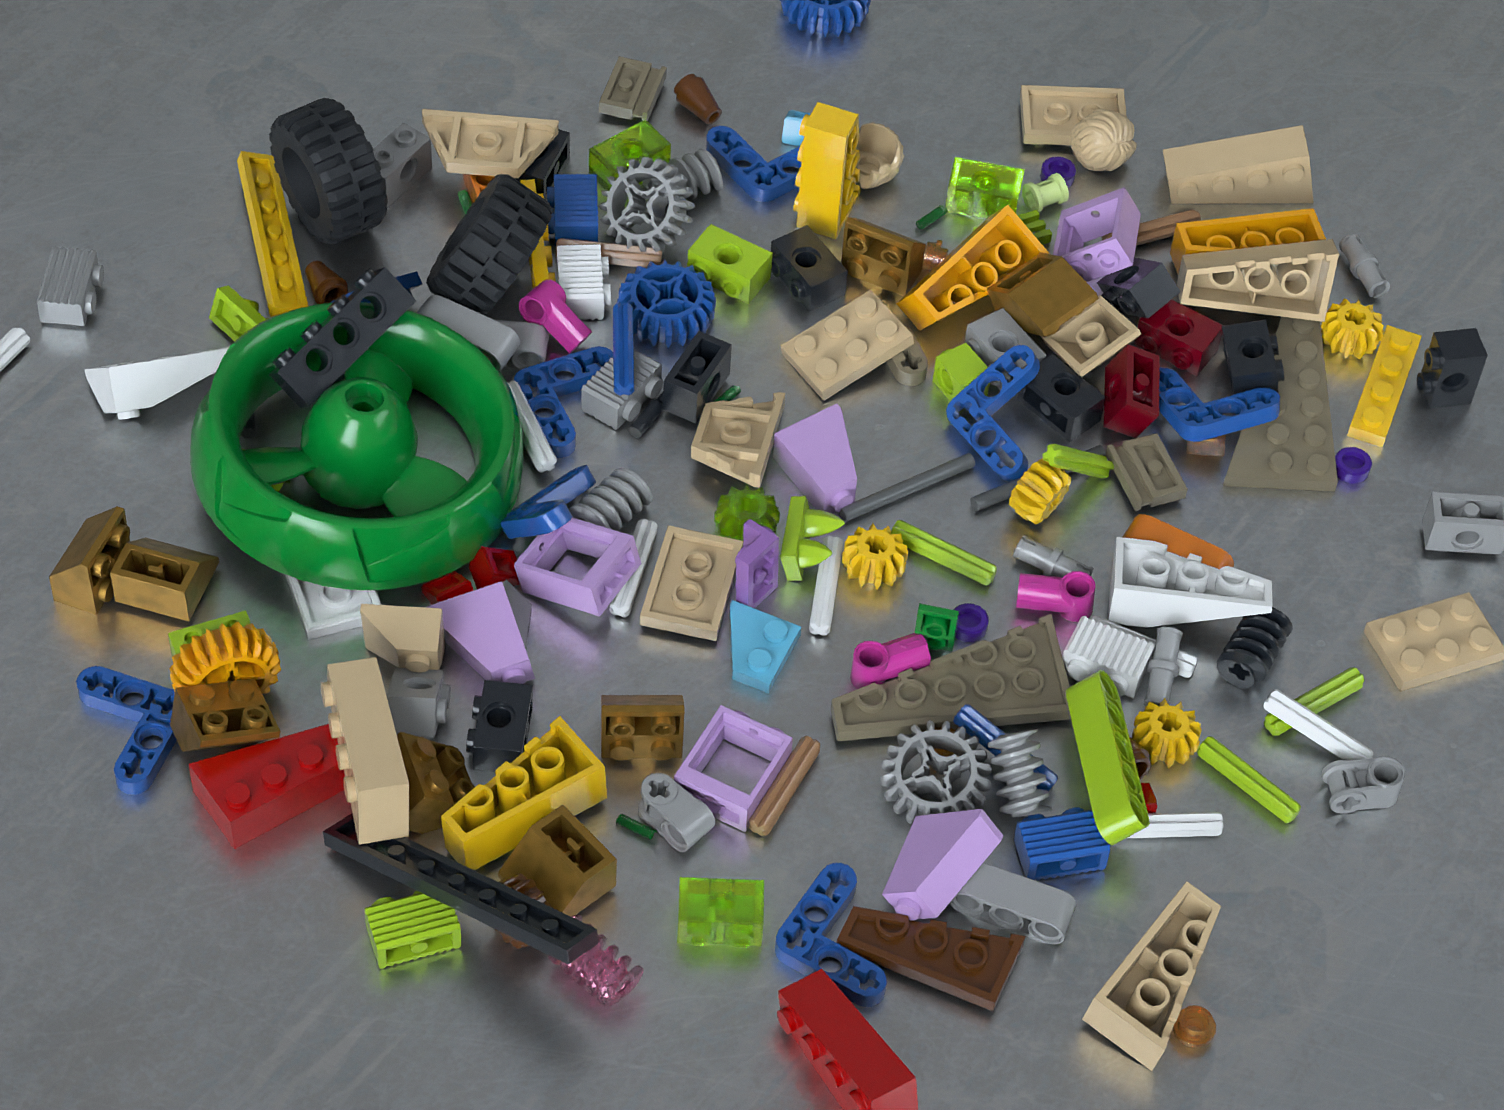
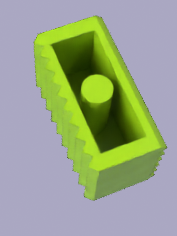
M417 890L411 896L396 900L392 897L380 898L371 906L364 908L366 928L378 967L384 969L386 966L392 967L395 963L401 964L403 961L409 962L411 959L417 960L419 957L425 958L427 955L433 956L435 953H442L445 950L450 951L453 948L458 949L461 947V928L455 909Z

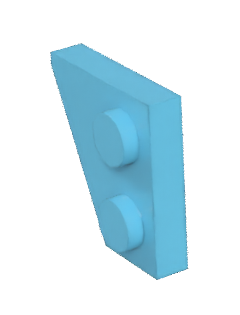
M732 600L729 611L732 680L769 694L801 636V626Z

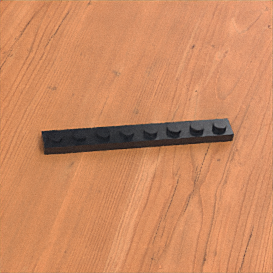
M353 813L323 831L325 846L569 965L598 944L596 928L406 837L359 845Z

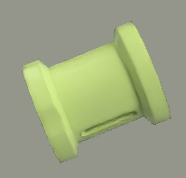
M1058 173L1052 174L1047 180L1037 184L1032 182L1026 183L1022 188L1024 203L1029 211L1038 210L1040 213L1043 207L1054 203L1062 204L1069 199L1068 187L1064 178Z

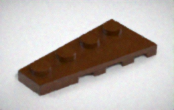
M853 906L837 938V944L872 963L994 1011L1023 948L1026 936L1010 934V938L989 934L990 930L972 927V931L950 928L947 927V922L930 920V923L910 921L907 915Z

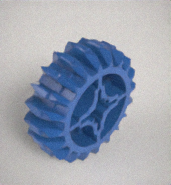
M780 0L783 15L789 18V24H797L799 31L810 30L811 36L818 32L823 33L824 37L828 33H834L839 37L842 30L851 33L853 27H860L863 19L867 17L871 0Z
M664 259L661 265H656L650 261L647 268L637 266L634 274L628 273L625 283H621L617 303H629L633 307V335L637 334L640 342L647 339L651 340L653 347L659 342L665 343L669 349L670 345L674 342L683 347L686 339L692 340L698 331L706 333L709 324H712L714 319L716 297H714L715 293L713 292L712 283L706 281L704 272L695 273L693 265L684 268L680 260L675 265H671Z

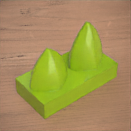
M229 285L217 288L209 319L233 341H236L245 332L269 318H264L258 312L259 303L242 298Z
M791 496L780 554L787 581H802L805 568L817 565L832 555V551L827 546L818 541L810 540V538L831 533L845 525V521L832 513L810 509L806 496Z

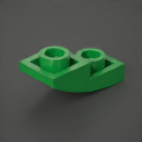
M919 603L915 633L923 635L929 649L953 652L959 611Z

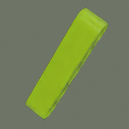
M1099 670L1068 687L1065 692L1094 820L1104 840L1110 845H1115L1147 828L1150 821L1118 690L1111 677L1104 670Z

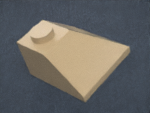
M1101 295L1098 296L1099 299L1086 307L1081 314L1073 316L1060 325L1059 331L1053 335L1041 337L1043 342L1081 377L1109 360L1127 344H1131L1141 335L1140 330Z
M361 604L360 613L366 649L398 668H406L412 672L422 673L428 670H440L446 648L441 608Z

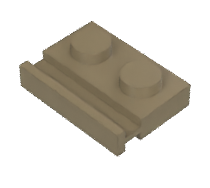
M619 56L600 98L599 113L630 120L633 117L642 118L643 123H647L666 79L667 67L661 66V69L652 68L651 63Z
M1158 433L1123 441V444L1114 447L1113 444L1107 445L1106 457L1108 461L1113 462V470L1135 511L1141 510V506L1148 504L1150 507L1186 498L1188 488Z

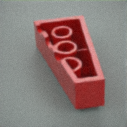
M325 724L190 763L189 770L193 792L232 847L236 849L344 791L345 774L344 770H339L336 756L338 740L331 737L329 724Z
M823 969L778 991L780 1010L777 1011V1018L781 1027L796 1040L806 1058L811 1062L843 1110H919L916 1077Z

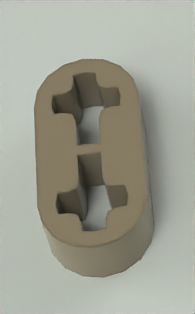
M904 325L912 333L914 344L886 362L899 383L906 386H917L926 379L928 360L913 331Z

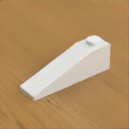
M230 346L190 352L187 355L179 354L156 357L150 361H131L84 369L85 376L104 413H117L118 419L141 416L140 409L153 407L215 373Z
M1116 537L1108 621L1112 623L1148 628L1266 614L1272 611L1271 580L1230 566L1218 569L1201 563L1202 557L1192 553L1187 558L1167 551L1168 545L1156 541Z

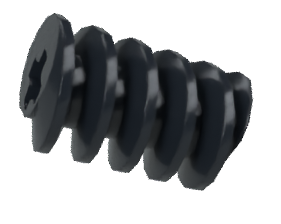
M1272 607L1271 613L1243 616L1230 637V641L1217 660V669L1220 675L1227 682L1241 689L1251 688L1255 682L1263 681L1268 674L1267 670L1272 667L1274 659L1279 655L1280 648L1287 641L1286 637L1293 630L1290 619L1274 607Z

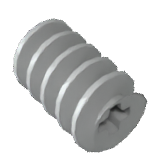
M699 149L694 154L687 153L682 158L675 157L669 163L666 162V166L671 164L678 168L677 175L682 174L688 179L683 187L692 189L694 193L689 196L691 199L697 198V187H699L704 195L709 194L710 182L717 191L723 188L719 165L712 154L705 149ZM658 178L642 181L643 187L647 190L652 187L658 188L663 184Z
M618 468L610 474V477L603 479L599 486L594 487L589 492V495H585L578 504H574L569 511L575 519L619 531L622 528V523H628L632 519V514H639L643 509L642 505H649L653 501V495L645 481L629 469Z
M1038 729L1000 735L988 742L989 748L1001 750L1000 754L990 759L991 764L1004 767L1002 771L993 775L994 780L1006 782L1007 786L996 791L997 796L1009 798L1010 801L999 808L1001 813L1011 814L1012 817H1022L1052 811V807L1039 805V802L1049 797V791L1036 788L1037 785L1046 781V775L1033 772L1035 768L1044 763L1043 758L1030 755V753L1039 749L1041 744L1027 738L1036 733Z

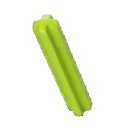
M1049 444L1047 452L1042 454L1043 460L1049 462V465L1052 467L1098 478L1109 477V470L1114 469L1113 462L1108 461L1106 456L1059 444Z
M897 520L891 529V534L902 535L903 544L907 545L908 549L970 579L989 586L995 578L997 572L996 565L903 520Z
M1350 667L1294 700L1317 714L1361 689L1365 679L1357 668ZM1272 713L1267 714L1263 722L1265 729L1269 730L1272 736H1278L1293 728Z
M1208 736L1202 741L1197 751L1199 757L1283 822L1289 824L1298 816L1301 805L1214 737Z

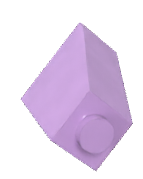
M834 404L774 433L772 458L815 509L829 513L840 512L841 508L855 502L857 475L842 409L838 404Z
M502 581L426 607L442 609L445 642L485 680L524 684L526 681L535 679Z
M983 809L916 816L882 895L895 909L897 914L907 915L909 920L937 918L998 846L1003 834Z

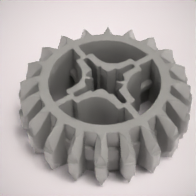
M642 157L641 163L632 159L629 160L628 169L623 166L617 167L619 177H607L608 182L612 185L611 189L601 190L602 195L607 197V202H602L598 205L601 210L607 211V214L600 219L603 224L610 225L606 231L607 235L613 238L616 237L615 243L626 244L627 249L633 245L639 246L640 252H646V247H652L655 252L661 250L664 252L665 243L669 246L677 245L674 235H686V231L681 227L683 222H693L692 218L686 215V210H691L695 207L693 202L686 201V198L694 193L691 188L683 187L688 179L682 174L677 175L678 168L671 164L666 166V161L659 158L653 162L652 158ZM658 178L663 183L658 188L652 187L649 190L639 185L643 180ZM627 197H628V198H629V202H628L627 207L625 208L626 200H627ZM669 203L668 211L665 216V208L666 205ZM644 222L653 225L655 228L645 234H636L631 229L634 225H641Z
M929 720L927 722V731L921 732L920 728L914 724L911 726V738L906 734L900 733L897 736L900 747L896 745L888 746L887 754L891 758L882 761V770L887 773L881 776L882 786L889 787L885 791V798L887 801H896L893 806L896 814H901L908 810L906 820L909 824L914 822L916 816L975 810L973 804L984 805L986 802V797L982 792L990 790L991 781L985 777L992 773L991 765L983 763L987 759V751L985 749H976L979 744L976 736L964 740L966 729L963 726L958 728L955 733H951L950 722L945 721L942 724V730H935L934 722ZM934 749L948 750L953 752L954 755L940 756ZM919 753L921 767L912 772V777L903 780L902 775L906 765ZM929 763L938 775H943V787L934 775H930ZM969 770L970 779L966 787L954 797L951 787L952 782L961 778L962 772ZM926 793L932 794L939 802L926 801L917 796Z

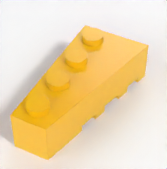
M817 102L811 115L805 114L800 125L799 135L804 136V139L798 151L797 161L802 162L795 181V186L800 188L794 201L793 211L797 212V228L808 225L814 233L836 240L860 195V186L856 185L860 178V169L856 168L860 158V150L856 149L859 142V114Z
M559 716L550 723V730L540 739L535 736L524 745V752L511 763L505 761L495 770L496 776L485 785L478 784L441 815L445 848L458 863L470 869L476 870L515 849L532 825L562 804L575 816L607 799L605 766Z

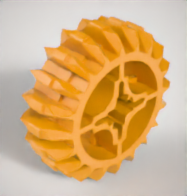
M239 621L235 622L231 627H226L222 623L218 629L212 631L206 628L205 634L201 636L193 635L192 642L181 645L180 653L172 657L173 665L169 667L172 687L175 692L177 687L254 678L261 693L267 694L270 692V685L278 682L277 674L281 671L278 649L275 642H272L271 637L266 634L264 628L256 629L253 623L247 624L244 627Z

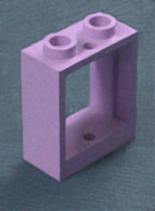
M1123 187L1061 211L1053 255L1062 256L1086 282L1133 266L1141 213L1126 188ZM1092 211H1098L1099 214H1093ZM1112 233V237L1083 247L1087 241Z
M572 518L568 523L555 531L538 535L529 547L520 554L514 564V568L522 592L600 616L641 565V560L632 535ZM567 549L599 558L581 581L550 571Z
M720 705L674 775V781L693 797L704 802L716 819L746 832L750 824L749 819L792 753L793 738L776 727H768L750 719L748 715L741 711H733ZM723 739L771 761L750 795L702 773Z

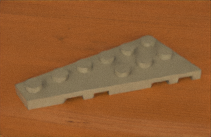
M1281 317L1276 331L1279 355L1274 356L1275 360L1282 359L1284 369V381L1278 382L1280 395L1279 416L1271 422L1241 430L1223 486L1335 492L1338 479L1320 321Z
M1052 614L1039 618L1037 624L1023 629L1021 626L1010 629L1007 631L1006 636L991 642L982 640L931 660L929 666L913 672L912 669L900 672L896 679L881 685L872 683L832 699L831 713L837 741L898 736L900 733L910 735L911 726L914 724L920 728L921 732L927 731V722L929 720L934 722L935 730H942V724L945 721L950 722V731L957 730L960 727L954 723V717L966 704L971 705L995 726L1071 719L1065 692L1070 686Z

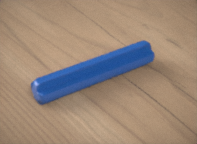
M616 303L613 306L614 392L619 396L623 394L629 396L634 392L633 307L629 303Z
M964 705L955 715L954 723L958 727L963 726L966 729V733L971 737L976 736L979 743L993 755L997 756L1000 754L1001 750L989 748L988 742L1000 735H1005V733L971 705ZM1044 764L1033 770V772L1045 774L1047 778L1046 781L1037 785L1036 788L1050 791L1057 782L1058 776Z

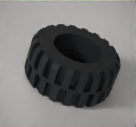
M322 98L282 114L275 119L270 128L269 140L272 143L270 150L271 155L274 157L276 173L279 174L281 186L289 198L288 201L291 207L297 212L301 223L306 225L308 232L312 236H316L320 242L337 244L378 226L387 213L386 205L388 198L385 194L386 185L381 176L379 162L374 156L373 147L370 141H367L361 125L356 123L353 114L349 110H345V106L334 99Z
M508 174L495 176L494 180L492 179L488 183L487 187L483 189L475 202L472 203L439 253L427 277L426 284L430 292L485 316L514 282L518 273L525 266L530 255L538 245L552 217L553 211L549 202Z

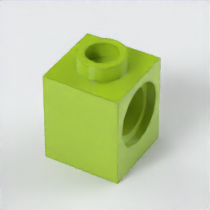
M964 343L953 349H946L936 356L933 382L951 401L984 372L988 366L967 343ZM990 383L985 387V396H988Z

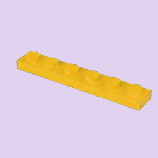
M241 151L237 164L269 315L273 317L298 308L307 307L308 301L283 189L280 183L281 180L274 166V157L268 154Z

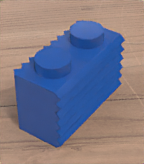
M554 174V187H547V201L551 208H554L548 223V233L555 234V247L560 238L598 242L597 174Z
M1074 807L1056 816L1029 815L1022 821H1018L1016 825L1014 843L1026 878L1036 881L1042 878L1047 880L1050 877L1071 876L1074 873L1078 875L1081 872L1102 871L1107 866L1110 844L1101 836L1092 810L1084 811L1083 808Z

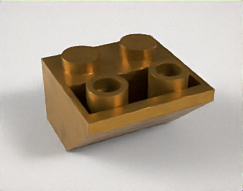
M848 217L845 221L841 264L847 269L848 275L879 286L887 291L905 296L923 270L926 244L865 220Z
M1039 253L987 288L995 311L1004 308L1025 332L1040 335L1041 337L1053 335L1059 331L1060 325L1073 316L1081 314L1086 307L1099 299L1092 287L1062 256Z
M116 506L84 521L49 576L54 601L97 615L103 604L112 599L114 592L110 572L125 543L130 542V527L127 526L124 508Z
M146 537L126 542L110 572L115 602L190 621L220 562L219 557Z
M254 678L177 687L175 689L170 726L182 752L262 742L280 737L281 731Z
M601 695V758H613L615 760H628L630 758L668 760L671 758H682L685 714L683 696Z
M400 731L397 734V739L409 781V831L424 834L441 829V815L475 788L465 767L464 756L454 746Z
M562 804L528 829L499 870L498 877L502 880L521 873L528 880L533 879L537 888L540 891H544V897L551 904L552 908L574 917L616 886L617 859Z

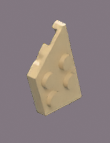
M422 109L424 128L448 173L494 177L499 174H508L513 178H519L559 132V120Z
M773 393V401L753 404L752 397L737 398L733 401L705 403L691 445V458L753 487L760 488L774 443V433L778 430L784 410L785 393Z

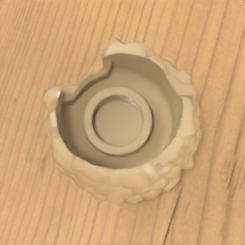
M1096 109L1072 129L1071 148L1073 154L1076 156L1077 161L1088 170L1111 172L1123 165L1137 148V143L1132 140L1135 132L1134 125L1122 114L1112 110Z
M870 122L863 124L859 128V142L856 149L860 150V158L856 168L860 169V178L856 183H860L863 189L875 188L890 182L898 174L905 155L903 154V145L899 140V136L893 130H890L889 127Z

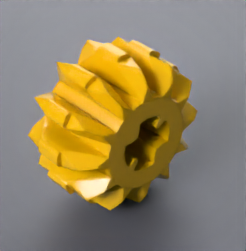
M1345 298L1340 304L1332 303L1326 313L1325 321L1321 322L1322 343L1331 345V353L1342 352L1345 359L1349 355H1354L1361 359L1365 353L1373 354L1384 333L1382 314L1373 311V304L1361 305L1359 299L1355 303H1350Z
M1043 458L1039 459L1037 462L1032 463L1030 468L1024 471L1023 476L1017 481V485L1011 491L1009 505L1015 510V513L1026 521L1029 520L1035 525L1041 523L1043 520L1048 519L1049 515L1063 501V497L1069 491L1071 477L1064 469L1052 467Z
M874 523L869 527V530L858 526L854 535H848L842 553L843 567L847 568L849 579L859 578L861 587L867 583H873L876 590L881 586V582L893 586L896 577L903 576L908 559L907 545L903 544L902 535L891 534L889 525L883 530L877 529Z
M1165 698L1160 702L1159 706L1149 701L1144 711H1139V714L1135 717L1132 739L1148 751L1151 756L1152 765L1158 762V760L1164 761L1168 769L1173 765L1174 760L1184 765L1188 761L1189 756L1194 755L1198 750L1202 731L1201 723L1195 721L1194 710H1182L1181 701L1175 706L1169 705Z

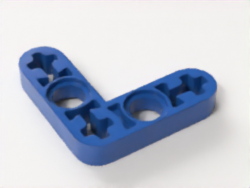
M717 126L708 131L706 135V150L712 154L718 165L754 200L769 202L798 188L795 186L797 173L789 174L783 169L786 167H797L800 169L802 162L797 161L800 146L767 163L732 128ZM739 160H745L752 165L749 167H738L734 163Z
M1017 345L1008 349L950 401L946 409L947 418L955 429L1002 480L1008 482L1023 476L1024 471L1028 469V459L991 416L1032 381L1039 372L1040 361L1032 349L1025 345ZM1020 358L1027 363L1024 369L1017 367L1015 364ZM1005 370L1013 378L1012 381L1009 382L1002 374ZM992 381L1002 382V389L996 396L987 397L984 395V390L988 383ZM963 408L968 410L977 421L973 426L960 415L959 412ZM986 430L996 431V438L989 446H980L978 444V439L982 432ZM1002 449L1010 459L1014 460L1015 466L1010 469L997 455Z
M592 347L533 365L518 371L514 376V381L518 382L549 445L558 459L568 457L575 451L576 447L575 428L558 397L581 391L583 385H586L587 381L591 380L597 371H600L601 367L597 363L604 366L610 357L613 358L612 350L606 347ZM560 371H569L575 376L570 380H560L555 375ZM526 384H530L533 388H536V396L533 397V392L530 386ZM540 408H549L555 413L550 417L543 418L537 416L535 411ZM556 428V433L559 439L563 442H559L557 438H553V429Z
M1160 368L1159 411L1185 440L1193 442L1208 440L1271 422L1279 416L1280 395L1275 390L1256 388L1203 403L1177 372L1169 368ZM1174 403H1183V404H1186V405H1173V404H1174ZM1230 413V414H1236V415L1226 416V415H1222V414Z
M582 465L569 471L508 513L507 517L501 521V527L507 538L544 535L568 523L573 516L566 504L596 483L588 466Z
M88 667L78 675L76 680L80 700L89 707L138 722L115 763L114 773L117 786L122 792L130 795L141 794L152 785L177 741L170 726L172 710L167 715L163 714L162 711H169L173 707L175 692L173 689L105 667ZM103 683V687L97 686V684ZM88 686L95 687L93 691L89 690ZM137 692L144 696L141 702L134 705H127L122 702V698L128 693ZM155 735L163 739V742L156 748L149 749L141 745V741L148 736ZM139 758L141 760V774H134L132 778H127L126 773L133 774L139 765Z
M832 863L822 869L778 930L775 941V954L783 964L805 976L822 969L819 966V962L823 958H836L841 962L842 968L836 972L825 971V973L851 1002L862 1007H872L878 1005L884 998L887 985L884 971L872 962L826 937L852 901L857 885V875L850 866L843 863ZM839 879L843 880L845 885H839L836 888L832 899L828 897L831 882L837 883ZM811 907H820L826 911L828 916L822 921H812L806 917L805 911ZM800 929L805 932L802 936L801 946L796 945L793 949L787 948V942L793 943L798 938ZM849 969H853V976L850 974L848 981H845L849 974ZM868 980L874 982V987L869 986L866 990L860 989V983L865 984Z

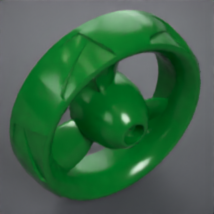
M360 302V312L365 318L370 319L373 316L374 307L372 303ZM332 303L311 305L281 315H275L254 326L234 341L222 358L211 388L200 402L191 430L190 466L194 486L205 511L224 535L242 551L260 563L302 581L349 590H384L420 584L451 573L473 560L481 546L488 547L502 532L501 521L515 508L520 491L523 472L522 426L515 399L504 376L495 369L488 358L475 345L462 335L430 317L407 310L343 373L344 381L330 386L321 394L304 420L300 447H266L246 450L241 449L239 439L250 416L268 398L283 390L269 376L276 368L273 361L286 348L290 347L294 350L304 341L300 334L316 320L321 324L330 315L327 308ZM336 325L333 329V338L338 344L344 345L348 337L347 331L343 326ZM309 351L306 355V364L309 369L316 372L320 368L321 359L316 352ZM412 388L435 400L462 427L469 439L475 459V470L468 481L453 469L441 463L416 456L418 435L407 406ZM303 475L309 485L321 494L320 497L338 506L363 509L385 504L394 517L352 518L318 511L284 496L271 486Z

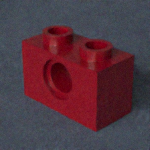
M1171 299L1148 319L1142 317L1139 319L1137 328L1140 330L1141 335L1134 340V345L1159 355L1160 358L1179 369L1198 376L1219 349L1223 325Z
M1127 344L1105 367V428L1137 438L1159 416V355Z

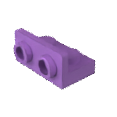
M751 519L743 524V547L735 559V588L737 602L756 608L778 587L779 537L770 528L761 526Z

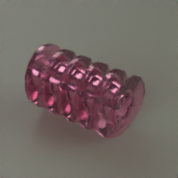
M580 915L572 916L582 922L583 918ZM603 934L598 935V944L569 965L548 955V959L555 965L560 964L561 970L567 975H572L576 983L585 985V990L592 996L597 995L598 1001L604 1006H611L626 997L638 984L644 972V968L640 965L635 966L629 972L627 971L632 961V958L628 955H624L615 961L620 949L615 944L610 945L603 951L607 942V938Z

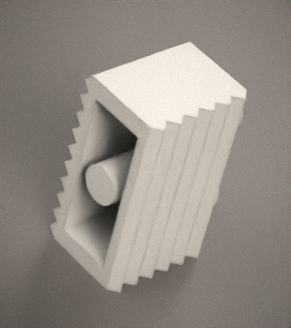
M601 245L557 246L558 284L565 291L566 305L580 320L586 321L591 319L593 321L596 318L602 320L604 318V306L611 305L610 283L603 284V279L609 278L608 257H601Z
M1082 616L1064 650L1063 662L1068 675L1077 681H1081L1099 670H1104L1113 680L1119 696L1126 695L1134 699L1147 673L1148 661L1152 660L1155 645L1152 642L1147 643L1145 639L1140 640L1138 636L1133 637L1130 633L1125 634L1123 630L1118 631L1115 627L1110 628L1108 624L1103 625L1101 622H1095L1094 619Z

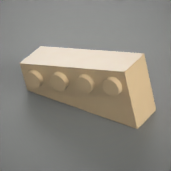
M1303 125L1163 149L1171 204L1314 203L1310 156Z
M1333 239L1182 255L1177 280V287L1180 290L1178 294L1180 304L1324 322L1339 252Z
M377 657L327 664V682H321L322 700L324 707L331 706L332 713L328 714L331 737L338 740V745H336L339 770H344L345 796L347 802L351 803L358 843L360 845L408 837L409 781Z
M1186 881L1094 997L1082 1020L1150 1071H1153L1166 1049L1170 1034L1183 1006L1184 998L1192 983L1197 965L1206 947L1221 906Z

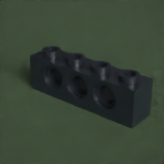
M386 267L374 272L371 268L366 270L353 283L357 289L348 298L344 294L338 297L327 308L330 315L321 324L316 320L300 334L304 341L294 350L290 347L286 348L273 361L276 368L269 376L300 408L310 406L416 302L414 297ZM362 299H367L373 304L374 314L370 319L365 318L360 312V302ZM336 325L343 326L347 331L348 337L344 345L338 344L333 338V329ZM309 351L316 352L321 359L320 368L316 372L309 369L306 364V355Z

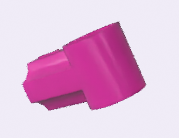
M553 280L542 281L519 302V311L524 320L528 323L543 325L569 353H572L592 333L566 305L565 291Z
M1072 571L1063 578L1020 573L1016 608L1059 612L1066 620L1079 622L1082 616L1089 618L1092 615L1096 588L1095 581L1092 576L1081 571Z
M916 633L882 644L871 640L863 641L854 649L850 675L851 683L856 689L872 683L881 685L885 683V680L897 677L898 673L912 669L915 671L929 666L931 656L928 643L923 635Z

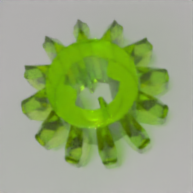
M746 484L743 490L740 491L731 486L728 495H720L717 509L714 512V522L718 527L720 536L743 541V524L749 519L761 526L770 528L776 533L777 523L780 521V511H778L779 507L776 506L774 495H765L763 487L753 491Z

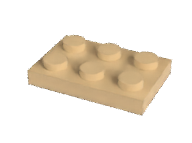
M1021 85L1020 106L1023 144L1072 145V129L1096 109L1112 110L1127 117L1124 88Z
M870 289L782 344L781 351L788 362L824 401L913 345L914 339L912 333Z
M668 525L640 613V625L717 641L736 575L735 559L743 547V541Z
M1469 592L1367 622L1364 629L1366 637L1400 692L1504 660L1503 644Z

